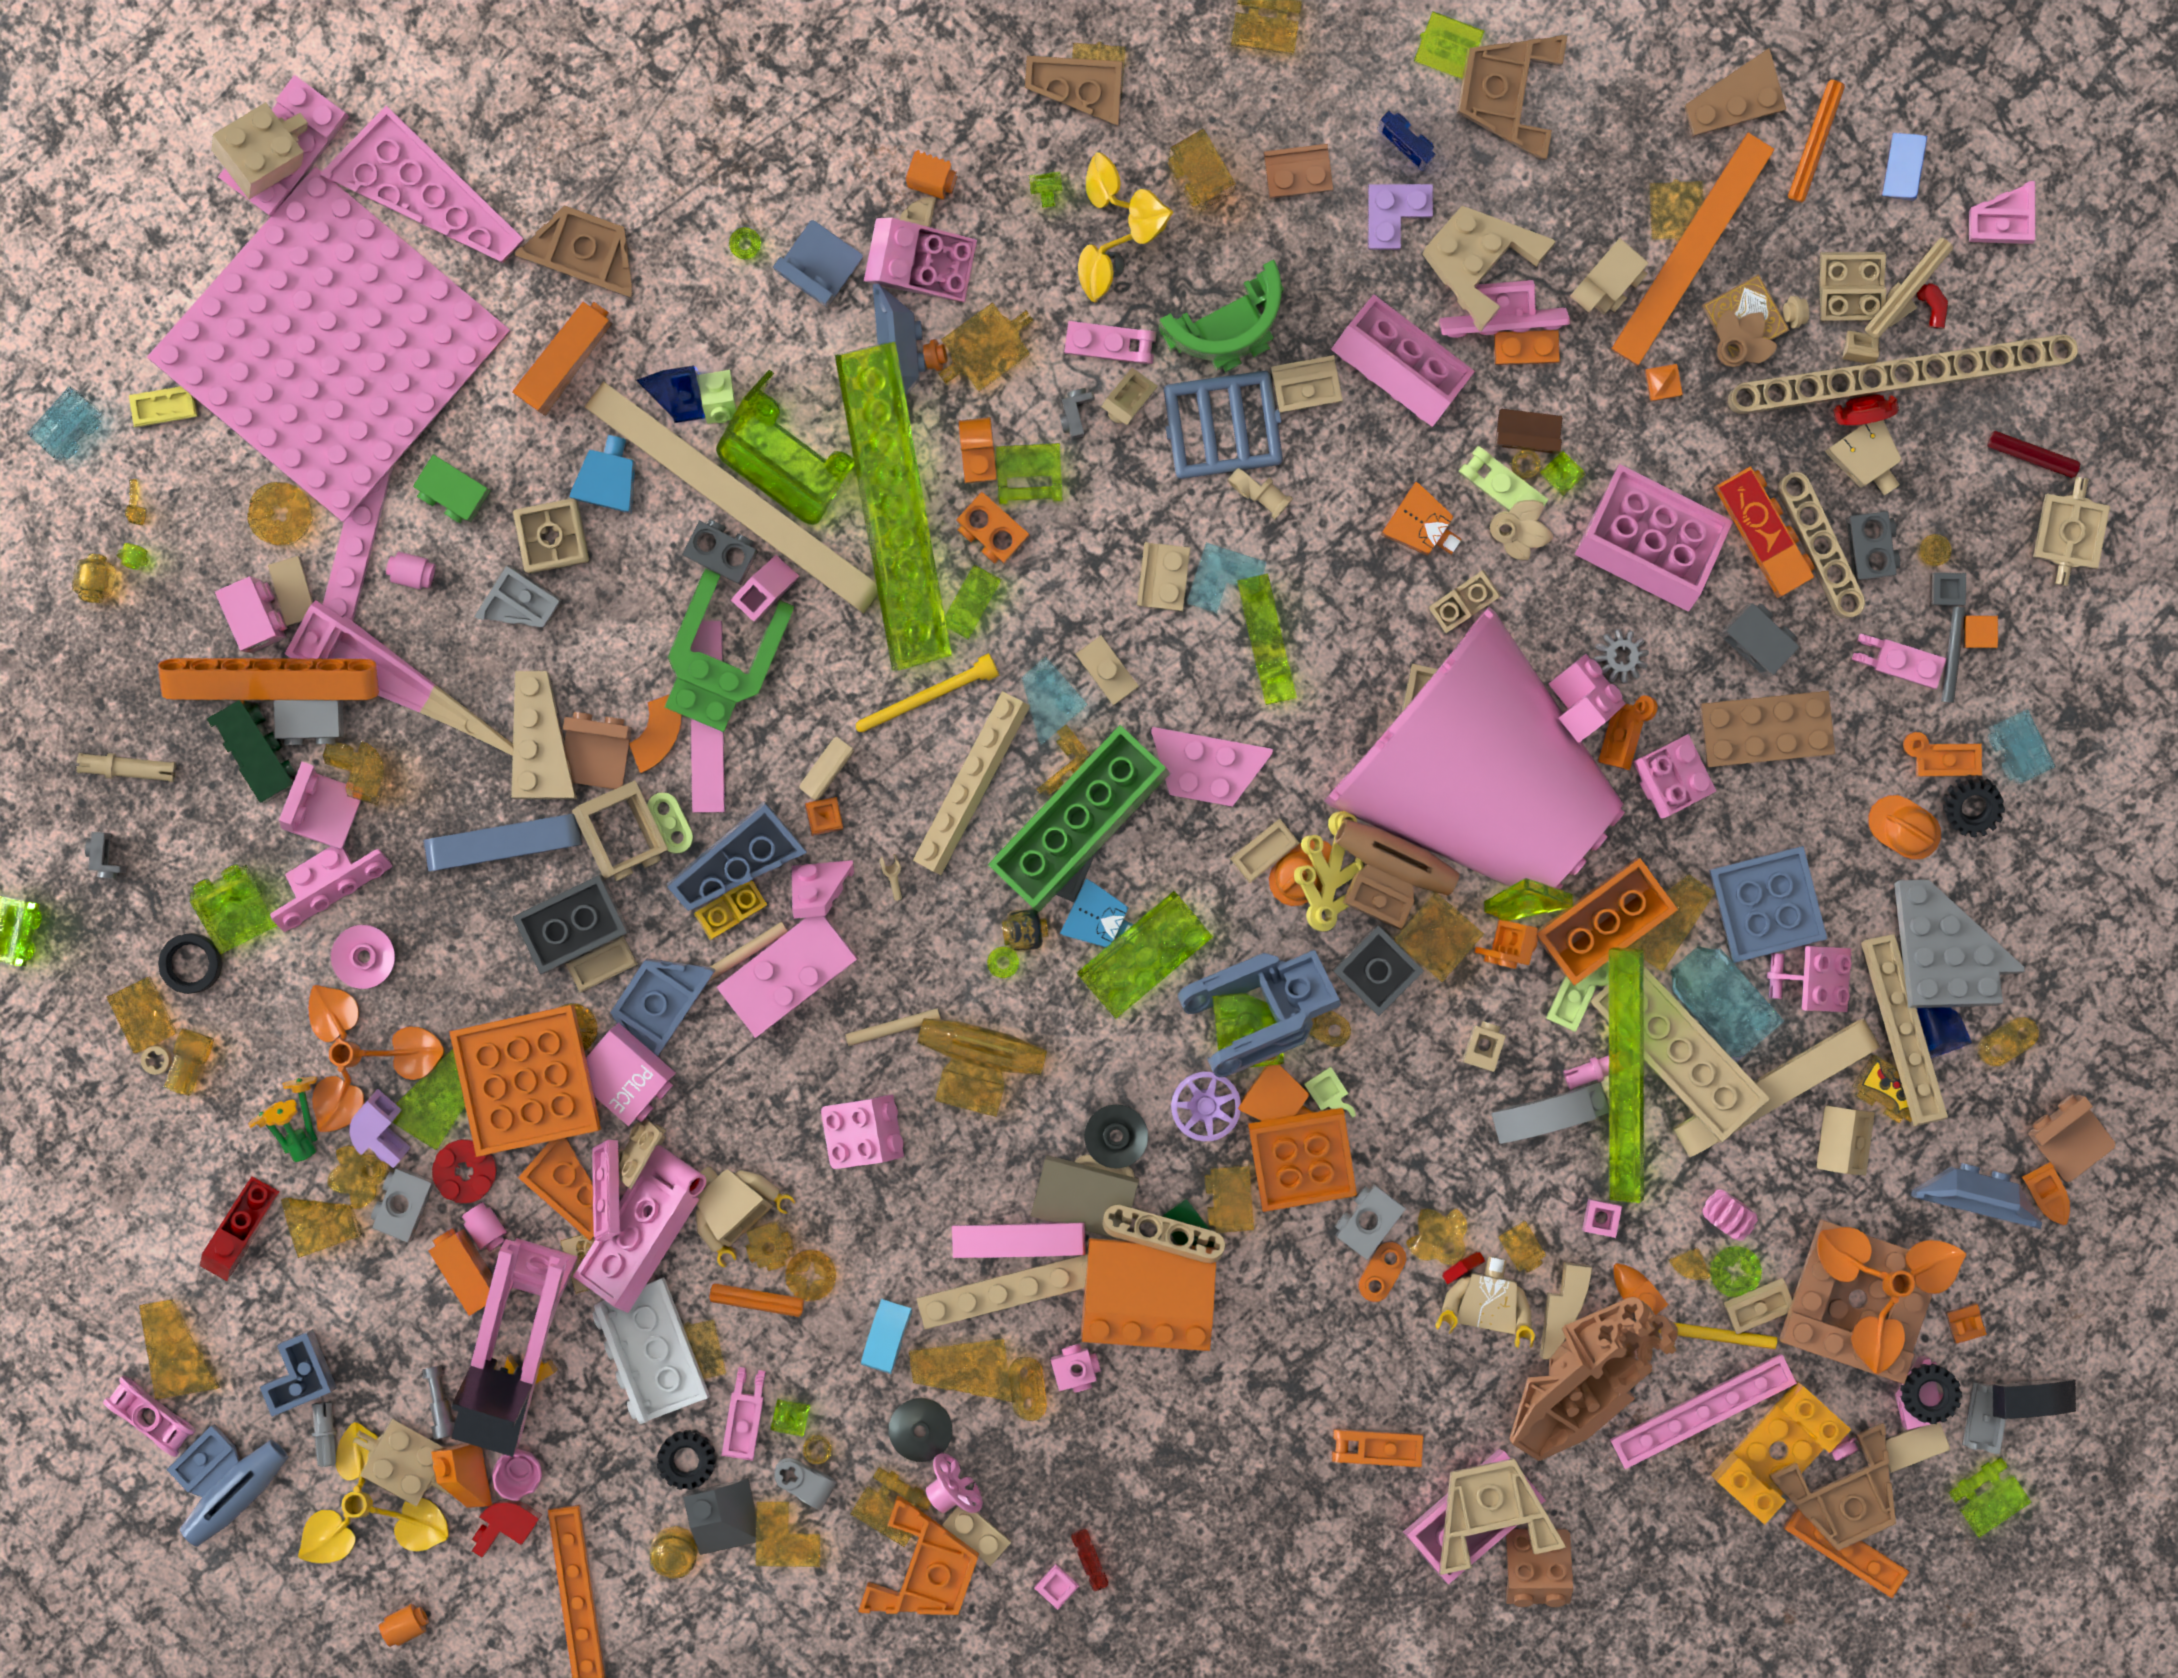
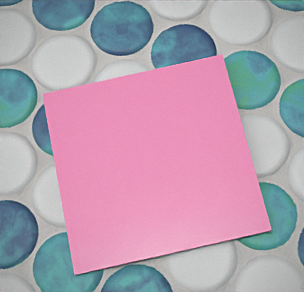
M315 166L159 342L147 358L340 521L344 522L508 335L510 329L335 182L321 176L320 173L322 171Z

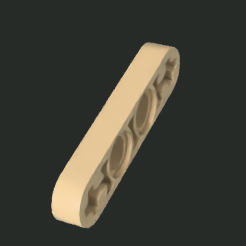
M1123 1205L1110 1206L1103 1217V1228L1107 1234L1113 1237L1200 1262H1217L1221 1259L1225 1250L1223 1237L1214 1231ZM1116 1214L1121 1215L1122 1221L1125 1222L1121 1223L1119 1227H1114L1111 1220L1115 1218ZM1132 1218H1135L1137 1220L1132 1233L1129 1232L1130 1225L1128 1224H1131ZM1145 1222L1153 1223L1157 1228L1156 1235L1153 1237L1143 1236L1139 1230L1140 1225ZM1175 1231H1182L1187 1235L1188 1242L1183 1246H1176L1171 1242L1170 1235ZM1195 1235L1199 1237L1197 1241L1198 1244H1196L1195 1250H1192L1190 1248L1193 1244ZM1208 1241L1215 1242L1214 1247L1219 1250H1213L1212 1254L1206 1253V1247L1202 1245H1207Z

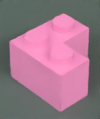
M1587 654L1579 658L1549 683L1550 687L1568 708L1559 717V720L1578 743L1606 723L1626 704L1622 699L1620 690L1608 682L1602 674L1600 665L1595 660L1590 659Z

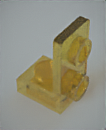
M1067 724L1057 731L1060 738L1056 743L1067 756L1073 753L1076 758L1039 786L1036 790L1040 794L1046 791L1051 795L1064 784L1061 778L1070 771L1074 774L1086 761V758L1090 756V753Z

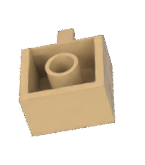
M265 102L215 132L212 136L211 151L250 200L300 168L304 151L298 145L299 139L297 137L307 131L308 122L301 113L286 121L282 117L278 119Z

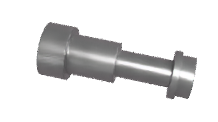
M441 1365L422 1369L424 1375L422 1378H428L433 1402L430 1404L434 1426H431L433 1438L438 1439L452 1436L456 1421L452 1419L449 1400H445L440 1375L445 1373L442 1371Z

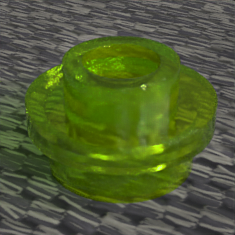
M742 227L731 234L729 248L734 256L747 260L758 254L761 248V240L756 231L748 227ZM747 238L751 241V246L745 250L741 249L739 246L740 241Z
M124 543L122 549H119L116 554L121 559V564L130 569L138 570L140 566H147L149 561L147 558L148 551L135 544Z
M1005 946L997 947L989 954L987 966L994 976L1008 978L1016 973L1019 967V958L1013 949ZM1001 956L1009 959V966L1005 969L999 968L997 965V960Z

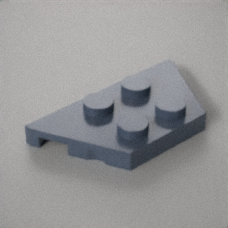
M647 958L610 1013L616 1023L619 1022L658 1057L716 970L712 967Z

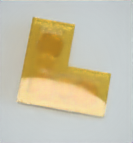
M756 1502L755 1566L820 1567V1534H788L789 1502Z

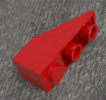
M251 1176L202 1252L200 1267L228 1282L277 1198L279 1191Z

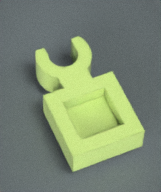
M1331 1066L1304 1083L1321 1111L1330 1106L1331 1109L1343 1108L1347 1110L1352 1118L1356 1116L1353 1107L1342 1102L1341 1098L1346 1096L1348 1092Z

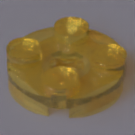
M286 482L267 483L257 489L250 499L247 513L248 524L252 532L260 540L272 545H291L299 541L308 532L313 522L312 506L307 495L300 488ZM277 505L281 509L286 507L288 510L286 513L287 519L284 522L279 519L276 521L272 519V516L275 514L273 508Z

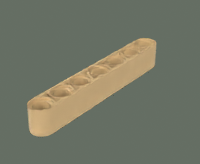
M1863 1018L1850 1024L1754 1080L1770 1100L1738 1130L1877 1050L1880 1045L1865 1019ZM1696 1115L1673 1129L1689 1157L1719 1142L1718 1138Z

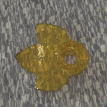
M352 1145L337 1149L336 1157L341 1165L330 1172L327 1185L335 1192L349 1193L352 1208H362L371 1203L376 1197L377 1184L381 1183L386 1175V1164L374 1154L366 1155L363 1153L360 1155ZM366 1166H370L372 1168V1176H369L367 1174Z
M1422 1209L1418 1216V1228L1421 1234L1411 1237L1406 1241L1409 1250L1424 1261L1437 1259L1445 1265L1458 1263L1463 1259L1466 1251L1463 1238L1467 1232V1221L1464 1215L1458 1209L1452 1210L1446 1217L1435 1210ZM1447 1243H1452L1455 1246L1454 1252L1451 1254H1445L1443 1251Z

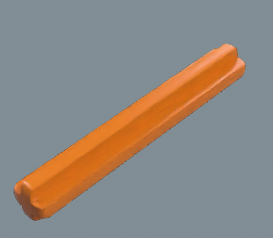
M1830 80L1827 83L1788 194V198L1793 201L1803 203L1808 194L1845 88V84L1840 81Z

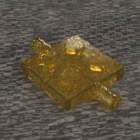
M992 302L941 339L951 353L953 363L938 373V375L947 384L961 373L970 379L978 392L982 391L1030 356L1029 351L1021 342L1018 331L1034 320L1029 316L1027 310H1024L1023 313L1010 321L1000 313Z

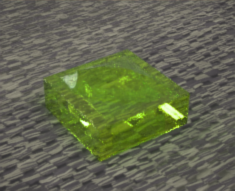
M1564 451L1540 471L1541 476L1562 496L1586 475L1584 470Z
M777 1398L770 1430L803 1437L810 1405Z

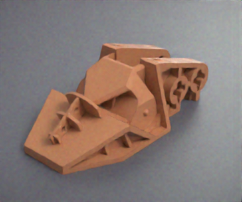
M1630 1297L1565 1325L1562 1331L1566 1341L1558 1347L1549 1359V1376L1527 1379L1509 1439L1511 1443L1536 1460L1541 1461L1589 1439L1635 1399L1630 1390L1653 1371V1366L1650 1363L1653 1354L1652 1348L1661 1349L1665 1354H1673L1676 1351L1674 1346L1678 1335L1676 1324L1663 1315H1655L1652 1309L1640 1299ZM1633 1312L1635 1313V1316H1636V1317H1635V1319L1637 1320L1636 1322H1635L1634 1320H1632V1319L1634 1318V1317H1633V1314H1632ZM1659 1330H1660L1661 1333H1662L1661 1336H1662L1663 1339H1660V1338H1659V1332H1658ZM1635 1350L1637 1351V1357L1639 1358V1360L1634 1358L1636 1356L1634 1352Z

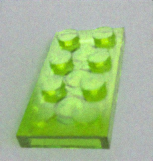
M1173 891L1081 968L1077 975L1113 1017L1117 1019L1212 939L1213 936L1180 896Z

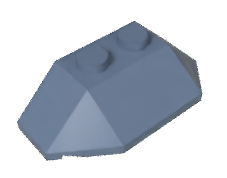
M873 284L884 415H890L920 381L919 372H925L924 354L918 353L917 340H923L921 321H915L914 313L880 284Z
M1961 1163L1960 1169L1949 1167L1913 1189L1911 1196L1917 1199L2041 1229L2042 1226L2040 1218L2020 1185L2011 1182V1175L1992 1171L1991 1176L1979 1174L1980 1167Z

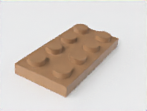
M1829 691L1700 704L1706 767L1835 754Z

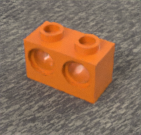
M982 491L956 519L957 523L961 525L957 531L971 543L974 539L978 540L984 546L981 552L994 564L1000 560L1005 565L1030 537L1026 530ZM982 511L987 514L988 523L985 527L975 528L970 524V517L974 512ZM1001 532L1008 533L1012 537L1011 546L1005 550H1000L994 545L995 536Z

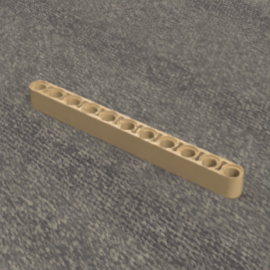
M2056 335L1739 384L1730 392L1728 404L1732 411L1737 414H1750L2059 367L2071 362L2076 357L2078 346L2071 336ZM2056 342L2066 346L2068 352L2065 359L2058 358L2053 350ZM2024 347L2034 350L2036 360L2033 364L2023 360L2022 351ZM1993 352H1998L2003 356L2004 365L2002 368H1996L1991 364L1990 356ZM1961 357H1967L1972 361L1973 369L1970 373H1964L1960 370L1958 361ZM1929 362H1936L1941 367L1939 378H1933L1927 373ZM1897 367H1905L1909 371L1910 378L1907 383H1902L1896 379L1895 370ZM1866 371H1871L1877 375L1878 384L1875 388H1870L1864 383L1863 375ZM1834 376H1840L1846 381L1847 386L1844 392H1837L1833 389L1831 382ZM1802 381H1809L1814 385L1815 393L1813 397L1803 396L1800 392ZM1770 386H1778L1782 389L1783 399L1781 402H1774L1769 398L1768 390ZM1744 390L1751 395L1752 403L1750 406L1743 407L1739 405L1736 400L1738 391Z
M604 381L584 406L863 614L883 589Z

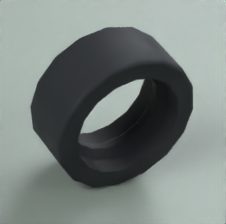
M195 933L177 935L169 940L161 950L158 960L159 973L165 984L174 991L184 994L203 992L213 986L221 974L223 965L221 952L216 944L206 936ZM190 944L203 949L209 960V967L205 976L197 982L191 983L179 979L172 969V959L175 952L182 946Z

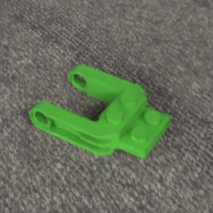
M705 568L668 654V660L675 673L676 680L664 708L724 732L735 704L759 693L794 606L781 600L778 601L769 626L766 627L747 674L743 673L739 668L706 654L692 652L690 647L720 578V574Z

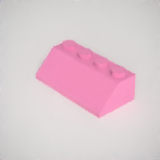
M1374 294L1331 348L1342 360L1348 362L1364 374L1368 380L1377 384L1390 394L1393 399L1402 403L1415 413L1418 418L1424 420L1432 427L1475 372Z

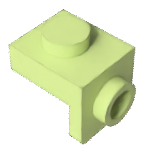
M730 370L699 375L702 407L706 422L708 424L724 423L729 420L738 419Z

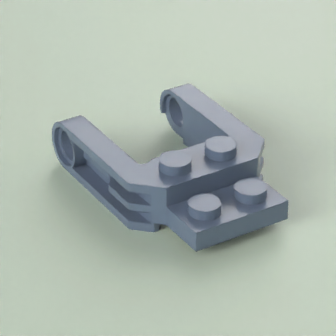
M1315 950L1287 962L1280 961L1277 956L1262 953L1193 982L1179 992L1178 999L1184 1012L1196 1014L1261 987L1263 996L1277 1022L1233 1041V1045L1219 1050L1211 1058L1208 1057V1063L1216 1077L1230 1076L1305 1044L1313 1026L1312 1018L1341 1006L1340 999Z

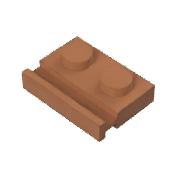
M1328 144L1264 151L1269 199L1333 191Z

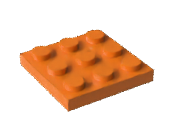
M1343 1108L1248 1124L1263 1212L1357 1196Z

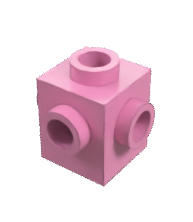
M1080 1344L1065 1347L1062 1349L1063 1354L1051 1357L1059 1391L1073 1388V1392L1076 1393L1092 1388L1091 1382L1097 1381L1095 1373L1101 1372L1096 1353L1090 1354L1088 1347L1081 1349ZM1079 1364L1083 1369L1080 1372H1074L1071 1367Z

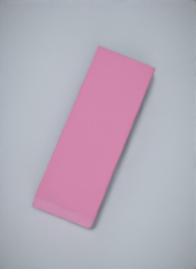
M609 1139L592 1149L594 1240L606 1241L620 1234L618 1141Z

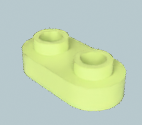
M669 793L653 795L648 801L647 806L668 851L672 853L687 851L693 843L694 835L679 802ZM663 802L667 803L670 807L666 815H662L658 811V806ZM676 831H680L684 836L683 841L679 844L672 840V835Z

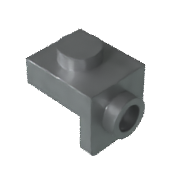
M1085 388L1070 391L1067 393L1068 398L1062 399L1065 413L1059 416L1063 432H1070L1072 439L1084 436L1077 405L1095 400L1094 393H1086Z
M92 832L91 838H87L85 845V856L89 857L88 870L98 871L97 877L117 879V873H126L127 866L108 865L111 833Z

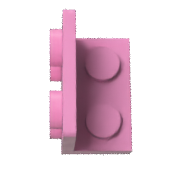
M301 762L279 818L281 829L337 849H342L364 792L362 789L316 774L313 765Z

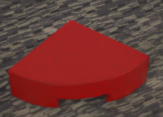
M1475 1252L1443 1272L1442 1277L1447 1285L1486 1261L1480 1252Z

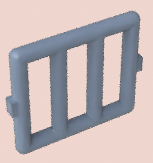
M1268 371L1174 383L1164 387L1169 425L1166 426L1167 440L1171 439L1175 473L1178 478L1185 479L1234 472L1237 468L1248 470L1276 466L1282 463L1283 455L1278 424L1281 423L1279 410H1276L1272 379ZM1259 384L1269 454L1250 456L1241 387ZM1228 389L1238 458L1219 461L1209 391ZM1196 393L1206 463L1187 465L1177 396Z

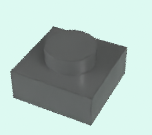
M1932 573V605L1965 606L1966 573Z

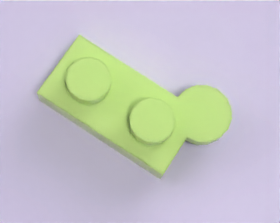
M1606 962L1575 986L1565 976L1546 1019L1576 1032L1596 985L1607 986L1614 979L1613 967Z

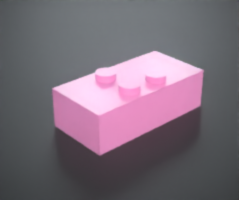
M826 916L806 917L716 988L756 1038L859 958Z
M1498 1449L1481 1465L1511 1458L1505 1451ZM1527 1479L1541 1504L1544 1503L1546 1500ZM1447 1493L1405 1529L1403 1533L1443 1581L1450 1584L1465 1570L1443 1575L1439 1574ZM1517 1525L1465 1536L1471 1565Z

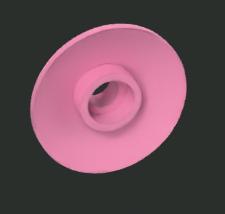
M357 925L346 929L337 937L331 950V964L337 977L345 984L358 989L372 988L381 984L390 975L395 963V951L389 937L380 929L369 925ZM363 950L368 951L370 954V960L367 963L362 962L359 958Z

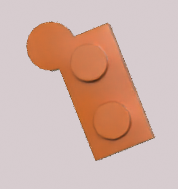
M1643 695L1636 700L1634 705L1626 703L1610 718L1598 760L1599 763L1630 771L1643 723L1653 719L1657 713L1658 705L1654 698Z
M1920 732L1908 734L1903 741V748L1906 754L1916 757V777L1982 776V744H1929L1926 735Z

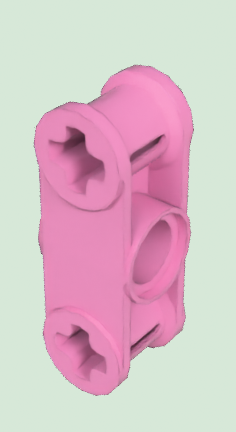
M122 1376L119 1379L120 1385L110 1398L106 1397L103 1404L110 1411L124 1418L154 1441L161 1450L173 1457H177L179 1447L188 1435L195 1433V1428L145 1392L138 1383L126 1376ZM146 1408H150L155 1412L156 1419L152 1425L146 1423L143 1418V1412Z

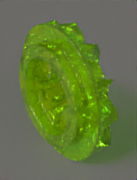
M1729 1246L1719 1251L1711 1262L1710 1277L1715 1287L1724 1295L1730 1297L1741 1296L1755 1290L1761 1280L1762 1268L1760 1261L1752 1251L1745 1247ZM1739 1258H1741L1739 1262L1741 1263L1740 1269L1749 1275L1748 1277L1744 1275L1737 1276L1733 1280L1732 1285H1730L1732 1281L1731 1274L1726 1269H1723V1267H1734Z

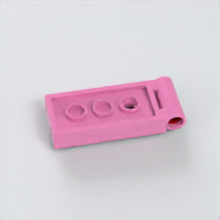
M661 1145L655 1146L632 1189L628 1188L619 1202L620 1234L606 1241L595 1240L573 1277L612 1306L629 1313L698 1203L699 1198L696 1196L705 1188L706 1177Z

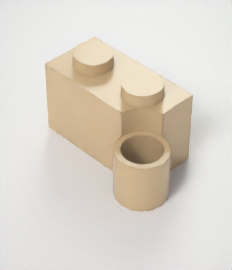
M1619 238L1570 297L1587 312H1590L1595 307L1603 315L1609 309L1615 313L1627 299L1623 293L1630 284L1636 288L1647 276L1648 273L1643 269L1649 262Z

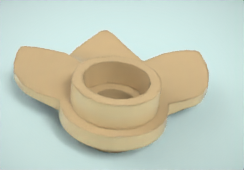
M1519 501L1514 504L1509 512L1504 511L1496 514L1490 523V532L1493 538L1503 543L1506 552L1518 560H1529L1531 548L1543 547L1553 539L1552 532L1544 524L1537 521L1543 510V503L1539 501ZM1508 524L1512 529L1509 532H1502L1500 527Z

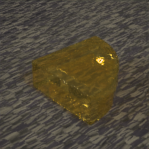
M1698 1247L1668 1259L1671 1266L1686 1278L1693 1280L1711 1278Z

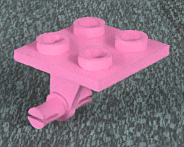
M1806 946L1804 975L1783 973L1785 954L1771 953V970L1767 972V979H1770L1768 998L1782 999L1783 980H1803L1802 1010L1848 1012L1851 948Z

